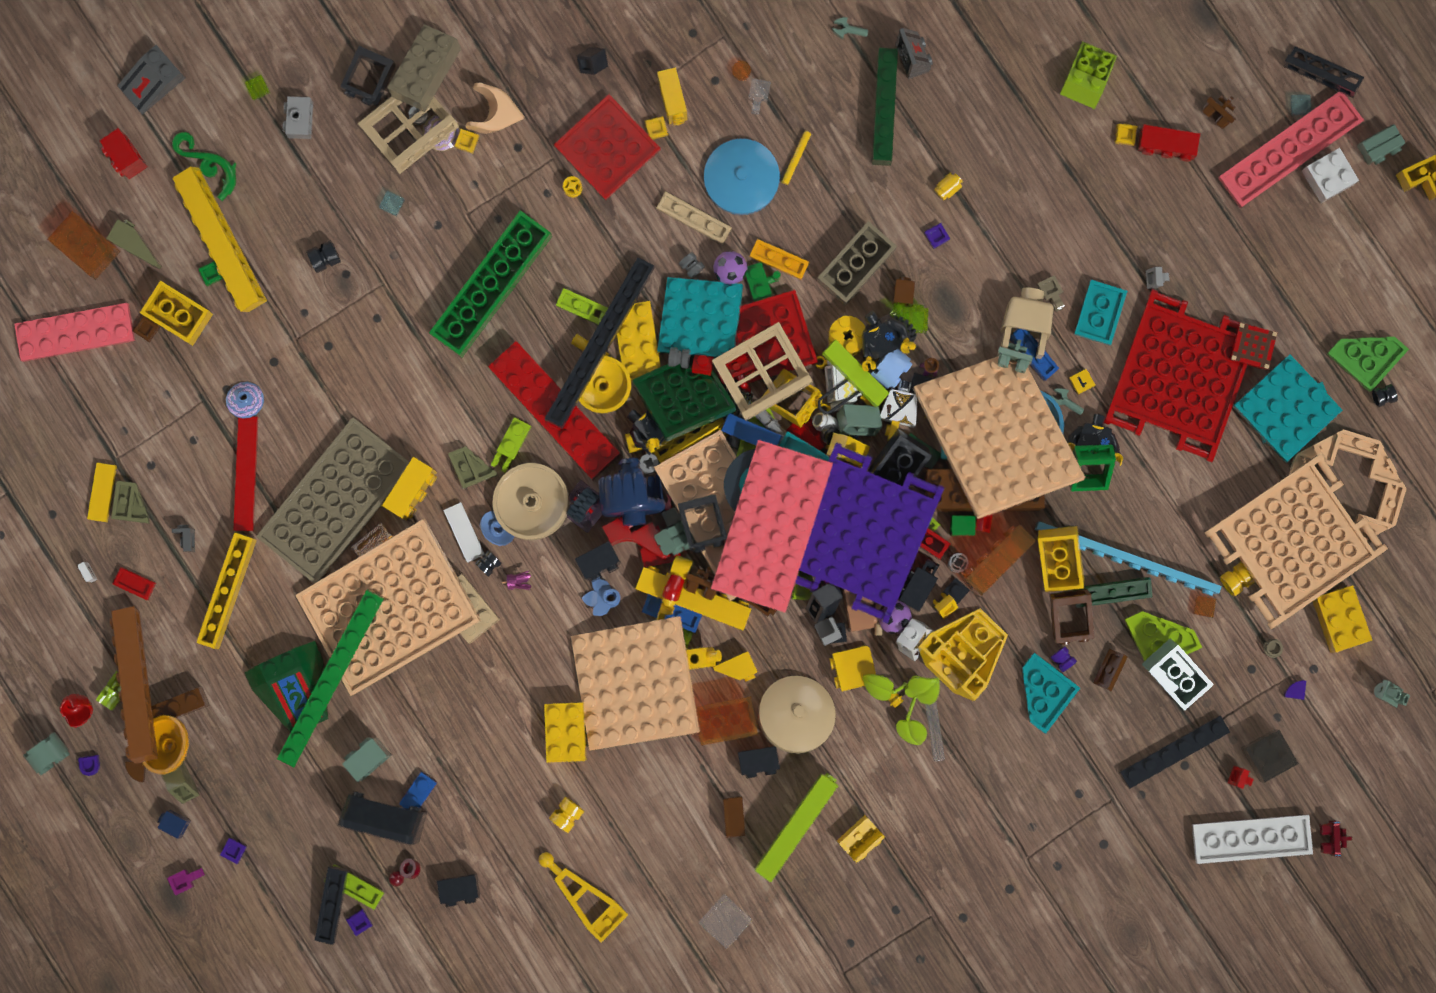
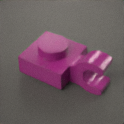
M202 868L190 874L185 869L167 879L176 896L193 888L194 884L192 881L204 876L205 873Z

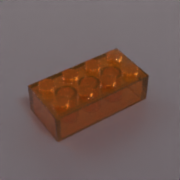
M1020 524L1016 527L1010 526L1003 533L1005 538L1002 541L1000 539L995 541L990 547L992 551L989 554H983L976 561L978 565L975 568L973 566L970 567L963 574L965 578L962 582L977 597L982 596L1036 542Z

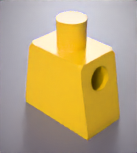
M713 647L686 650L689 670L716 666V662L722 660L721 651L714 650Z

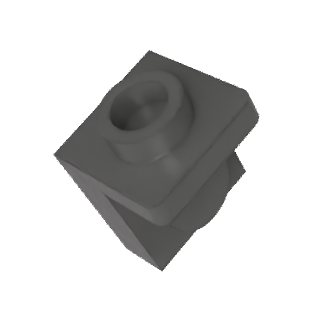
M177 525V529H172L174 534H183V537L180 538V546L183 548V552H195V529L189 528V525Z

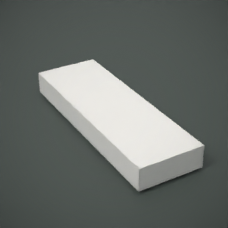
M460 502L443 510L467 563L484 556L485 553L462 503Z

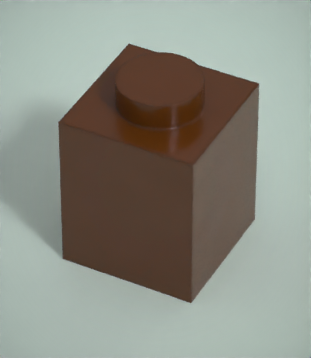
M908 277L896 279L892 305L912 306L915 281H911V278Z

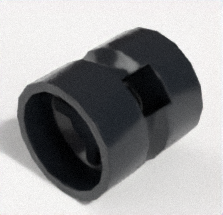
M331 240L322 243L320 248L314 247L306 251L316 273L326 270L327 265L334 266L341 263Z

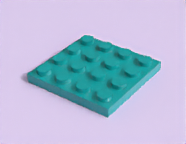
M667 277L658 353L669 354L671 347H675L681 350V352L684 349H690L691 353L689 354L691 356L705 355L717 358L734 348L736 345L743 284H725L715 281Z
M1291 354L1282 360L1233 406L1285 462H1288L1343 411Z

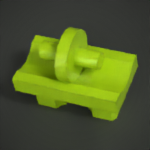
M118 671L113 674L96 699V701L111 711L114 710L120 701L119 691H121V686L116 677Z

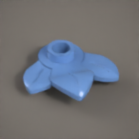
M602 579L592 582L594 590L582 597L586 605L594 607V616L607 614L610 608L616 607L620 603L621 599L619 592L612 589L609 583ZM609 596H613L615 598L613 601L607 600Z

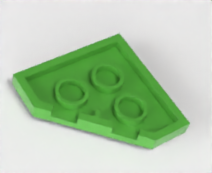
M1396 337L1340 339L1329 350L1327 355L1367 391L1371 392L1409 349Z

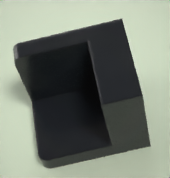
M590 47L577 55L580 73L595 75L608 67L605 48Z

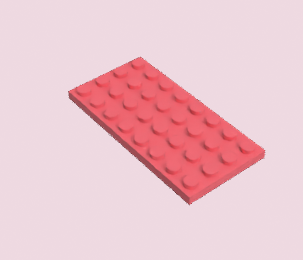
M758 440L711 589L786 613L833 463Z

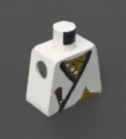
M900 380L898 390L891 389L880 414L881 421L891 422L894 420L899 421L900 425L915 427L916 394L909 393L911 382Z
M911 619L897 638L899 651L913 661H916L920 655L918 646L934 630L919 620Z

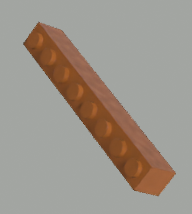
M133 606L111 611L110 625L114 629L112 643L116 647L117 653L114 655V660L119 670L116 677L121 686L119 699L123 703V710H121L122 720L125 721L123 734L128 744L125 751L127 758L136 764L158 759L140 611Z

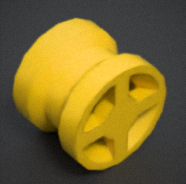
M570 176L564 180L563 189L565 194L570 198L578 197L581 194L582 184L577 177Z

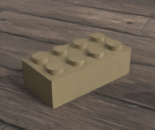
M424 24L387 87L392 97L425 112L461 50L458 40Z
M868 221L818 276L817 282L846 306L893 254L897 246Z

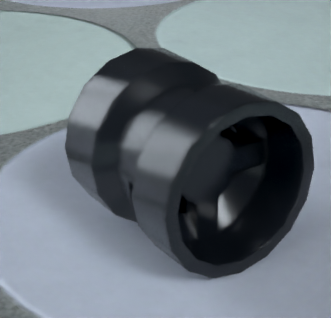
M1393 384L1386 385L1382 389L1376 388L1372 390V397L1378 408L1385 406L1388 402L1394 403L1398 401L1397 392Z
M488 550L485 553V557L479 559L475 564L489 577L493 573V569L499 567L502 563Z

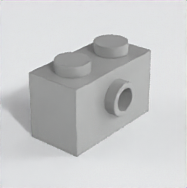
M288 97L287 102L284 103V113L287 115L286 121H283V132H286L285 134L288 138L311 139L312 99L310 97Z

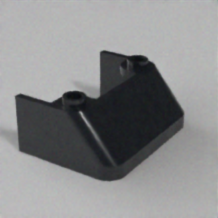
M353 791V793L347 796L337 826L414 845L420 842L427 812H420L421 808L415 806L404 809L369 800L364 797V793Z

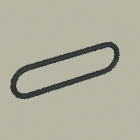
M846 379L819 398L818 408L824 414L832 413L860 392L857 391L829 411L823 410L821 408V400L848 382Z

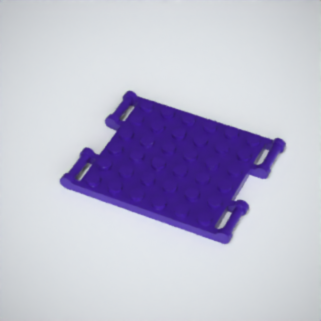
M836 442L828 461L833 463L799 569L816 578L814 582L797 576L795 583L810 589V592L813 593L818 589L821 580H824L855 593L857 596L851 609L855 611L858 609L888 624L945 487L941 485L938 487L914 477V474L908 472L903 486L867 472L872 460L871 456L861 455L842 447V444ZM838 454L862 463L863 466L859 469L836 458ZM910 483L935 493L934 499L908 489ZM862 597L888 607L886 613L861 603Z

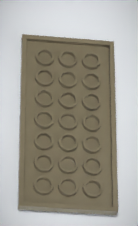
M352 417L256 537L315 584L324 577L386 500L409 464V461Z

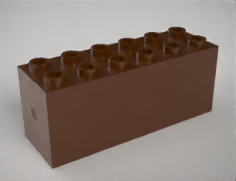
M927 470L924 473V481L938 487L939 485L945 487L935 512H974L953 470ZM924 489V496L934 499L935 493ZM1045 494L998 512L1040 511L1045 508Z

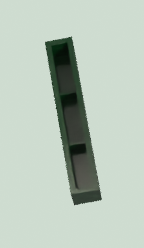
M879 48L872 165L891 166L898 60V49Z

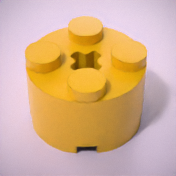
M853 316L838 318L830 327L828 334L829 345L836 339L852 356L858 354L862 350V334L865 325ZM850 333L852 339L845 340L844 334Z

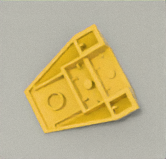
M980 608L930 633L918 646L925 666L953 693L975 701L988 686L1008 634Z

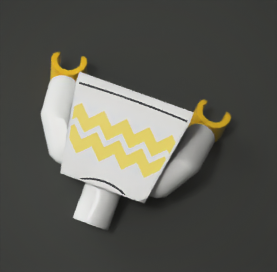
M822 356L817 357V360L824 361L822 365H816L818 369L825 368L827 392L846 380L828 360H825ZM848 381L827 396V401L831 405L821 404V407L826 406L827 411H829L858 390ZM859 393L846 402L845 405L854 404L857 401V397L862 394Z

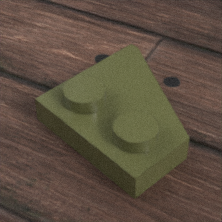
M466 446L448 453L462 489L497 476L496 471L488 467L483 460L475 456Z
M116 481L111 519L150 524L137 483Z

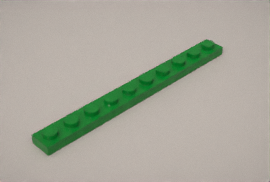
M366 589L277 760L293 768L295 767L384 597Z

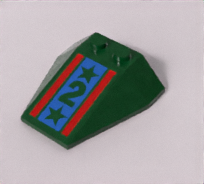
M312 641L262 662L244 673L252 691L291 733L324 671V663L316 641ZM328 706L322 714L318 724L329 719Z

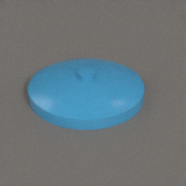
M734 139L723 143L712 152L705 165L704 184L710 199L719 208L731 214L748 215L760 211L772 201L779 186L780 172L775 157L765 146L753 140Z

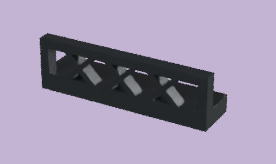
M1294 46L1291 54H1288L1284 64V68L1351 98H1354L1364 79L1363 76L1296 46ZM1298 53L1300 55H1303L1305 61H1302L1294 57L1295 54ZM1311 63H1321L1322 69L1311 65ZM1336 70L1339 72L1340 77L1327 71ZM1352 77L1358 80V82L1354 84L1345 79Z

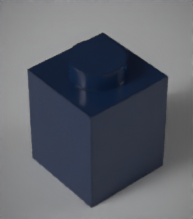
M168 810L160 815L158 829L180 839L183 837L191 820L172 810Z

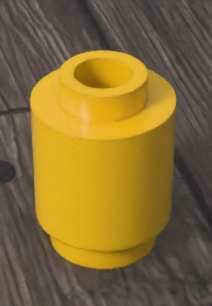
M949 173L936 185L937 187L934 191L944 201L951 198L962 188L961 183L963 181L956 173L954 175Z

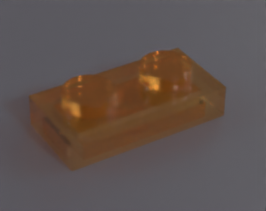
M380 523L352 546V549L360 557L393 536Z

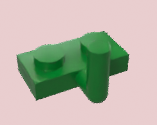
M762 262L747 267L746 279L754 302L772 297L769 284L778 282L781 276L779 271H775L773 275L766 277Z

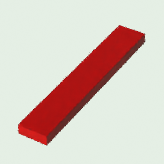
M255 416L250 418L238 417L233 531H254L259 417Z

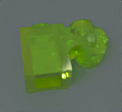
M893 304L890 316H898V319L900 317H903L905 320L907 319L909 325L913 324L912 329H916L915 333H927L928 308H924V305L915 304L909 308H905V304Z

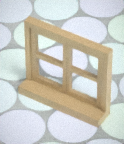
M390 97L358 123L399 174L459 127L455 119L448 114L435 97H433L425 112L420 110L409 120L397 107L402 101ZM432 109L442 121L422 136L412 123ZM392 111L403 125L383 140L372 126ZM407 128L417 141L397 156L387 143Z
M779 322L712 360L746 421L813 383ZM776 336L786 355L764 367L753 348ZM748 352L758 371L735 383L725 364ZM789 358L798 377L776 389L766 370ZM760 374L770 393L748 405L738 386Z

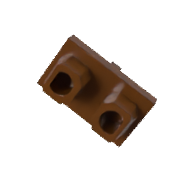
M1223 95L1218 99L1223 103V106L1211 96L1207 99V104L1202 112L1210 117L1217 110L1221 116L1215 123L1221 129L1236 120L1225 109L1227 107L1233 111L1236 108L1231 103L1234 99L1232 96L1228 100Z
M708 566L706 571L698 569L697 574L703 576V579L688 573L686 591L695 594L699 585L704 586L706 589L702 597L712 601L719 591L711 589L713 583L707 581L708 578L711 580L715 578V575L710 573L711 567Z

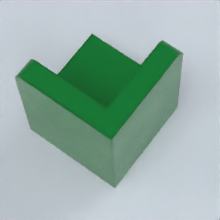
M951 516L950 536H974L975 516Z

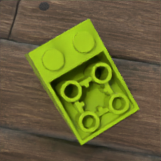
M1082 41L1060 95L1095 109L1117 56Z

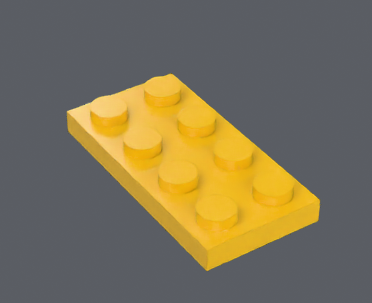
M650 301L635 303L617 333L621 363L628 370L631 381L661 367Z

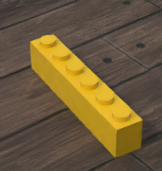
M234 532L196 643L213 649L220 648L257 541L256 539Z
M649 566L648 569L643 568L635 589L663 599L661 596L662 591L671 574L666 573V576L660 574L659 569ZM684 580L683 589L679 600L676 601V605L739 630H744L752 610L748 608V603L738 600V603L729 601L728 597L722 593L720 596L715 595L711 601L702 597L706 587L703 586L702 589L697 588L696 593L693 594L686 591L688 580Z

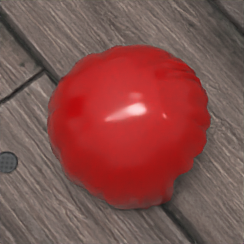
M70 694L61 701L60 713L70 727L77 728L85 724L91 717L93 705L84 695Z

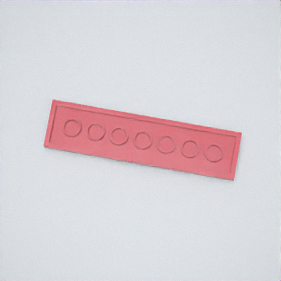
M1338 92L1223 173L1218 179L1237 205L1242 208L1359 125L1364 119L1346 95Z

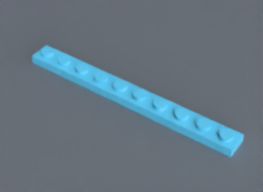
M1039 521L1036 523L1034 530L1039 531L1056 527ZM1079 536L1080 550L1085 551L1087 548L1092 550V554L1104 557L1106 555L1111 557L1113 562L1122 564V561L1129 563L1130 568L1140 570V568L1148 570L1147 574L1156 577L1160 574L1165 576V580L1169 582H1182L1184 587L1192 590L1195 587L1202 589L1201 593L1209 596L1220 593L1222 587L1220 585Z

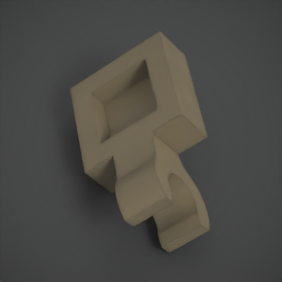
M1055 275L1039 282L1037 287L1039 290L1044 291L1045 302L1051 299L1056 312L1063 309L1064 304L1059 297L1063 290Z

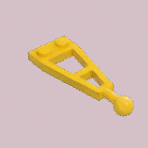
M544 852L539 856V864L544 868H549L557 876L554 880L585 927L601 943L629 915L615 900L567 868L562 871L554 863V857L551 853ZM565 876L583 886L574 896H572L562 881ZM587 890L610 905L593 924H591L576 902Z

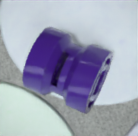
M1066 646L1050 657L1053 662L1059 664V669L1062 673L1077 662L1074 656H1070Z

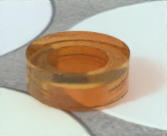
M738 61L732 67V74L735 79L744 81L749 78L751 67L746 61Z

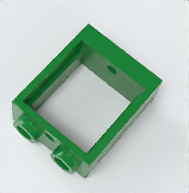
M1113 445L1074 446L1073 455L1080 468L1082 465H1105L1102 474L1084 475V480L1069 485L1071 492L1109 490L1116 461Z

